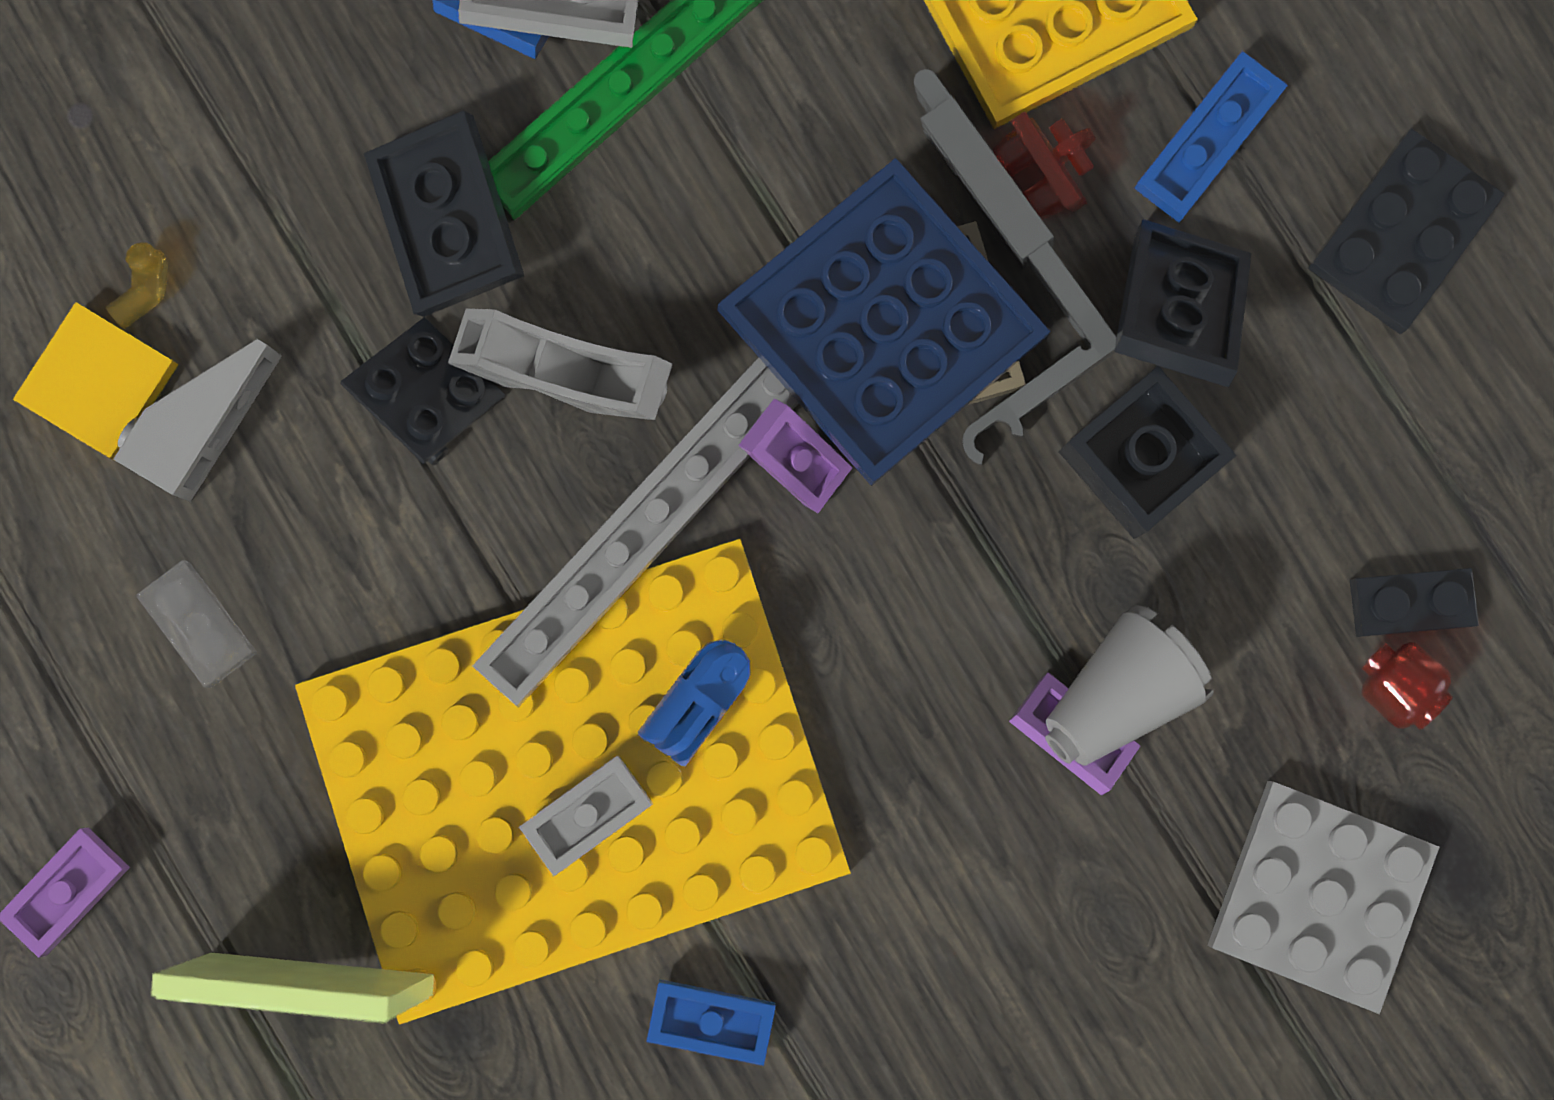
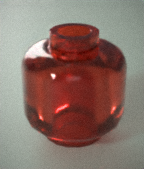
M1415 642L1402 644L1396 650H1393L1385 643L1361 667L1369 675L1361 688L1363 699L1396 728L1405 729L1414 725L1417 729L1422 730L1453 699V696L1448 692L1452 681L1450 673Z

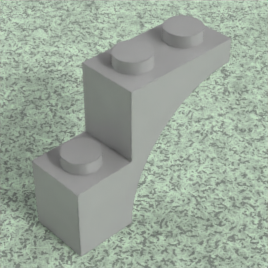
M467 308L448 364L504 387L536 390L589 413L655 420L658 408L666 397L667 380L672 367V363L654 355L626 352L574 339L524 322L497 310Z

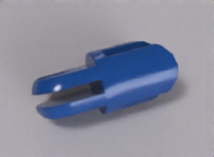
M726 640L708 642L695 654L638 730L639 736L645 741L654 744L662 753L671 756L672 760L679 765L686 767L748 682L751 675L750 660L743 649Z

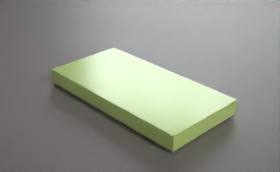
M208 953L154 973L151 996H156V999L387 1022L433 996L434 974Z

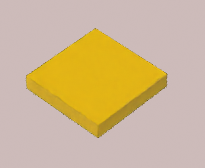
M75 302L13 400L113 460L120 449L118 447V439L125 426L132 419L139 418L144 409L154 404L179 364Z

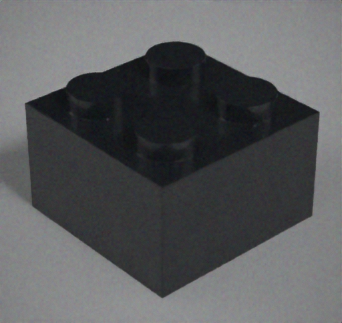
M1159 366L1058 451L1133 539L1148 532L1237 456Z

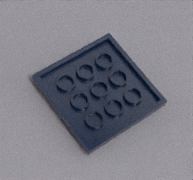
M896 158L718 304L720 314L871 486L1034 349L1050 333V330Z

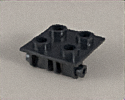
M423 317L341 380L340 384L382 426L386 427L395 438L413 453L420 462L424 464L428 461L434 466L448 453L449 449L446 445L505 398V394L492 381L448 364L454 345Z

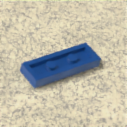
M1242 51L1138 181L1134 189L1180 223L1288 85Z

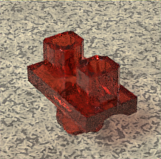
M1026 111L1012 119L1010 122L1015 129L1007 134L992 151L1011 177L1034 161L1037 162L1045 178L1024 191L1023 195L1041 220L1055 215L1065 208L1076 212L1088 204V201L1066 169L1064 163L1070 161L1079 176L1086 174L1094 168V165L1084 151L1096 140L1091 129L1086 128L1073 134L1065 120L1060 119L1049 127L1059 143L1053 148L1035 118L1029 117Z

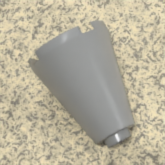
M1135 605L1120 616L1046 719V725L1050 733L1045 736V739L1053 752L1065 763L1070 764L1075 760L1086 766L1202 705L1213 695V690L1204 689V686L1212 678L1198 652L1173 625L1163 632L1151 623L1150 620L1157 615L1151 609Z

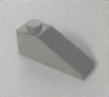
M256 339L144 409L139 418L132 419L119 436L118 447L120 449L113 460L168 493L191 502L282 356L267 344Z

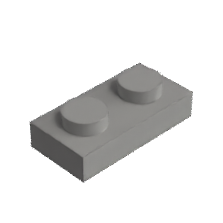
M618 755L519 828L549 871L555 876L652 806L653 802Z

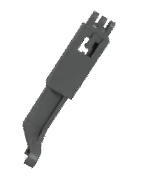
M923 69L915 75L914 86L917 98L927 112L926 115L921 117L925 136L1023 270L1030 266L1089 348V350H1083L1081 346H1078L968 426L963 436L964 450L974 463L983 466L984 454L975 448V439L980 433L996 422H1004L1010 426L1012 435L1023 437L1020 419L1115 354L1114 349L1117 337L1054 252V236L935 73L931 70Z

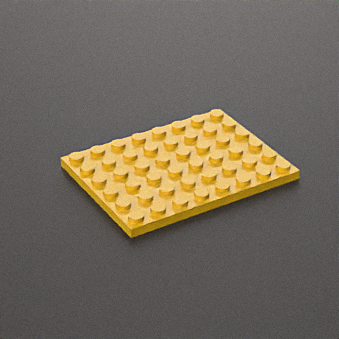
M740 539L646 569L519 708L472 665L524 610L295 685L381 968L385 970L434 974L433 996L396 1016L399 1025L851 874ZM717 640L732 642L742 648L748 656L751 675L745 688L686 767L681 766L673 761L671 756L659 751L654 744L641 738L638 730L695 654L704 645ZM619 755L651 799L653 805L560 873L553 876L519 827Z

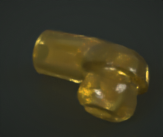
M146 242L134 244L126 253L125 260L132 269L131 288L106 306L109 314L123 329L129 327L157 306L166 295L167 260L160 250L155 249Z

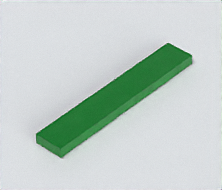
M671 0L634 32L632 48L617 47L488 161L503 209L515 221L763 0Z

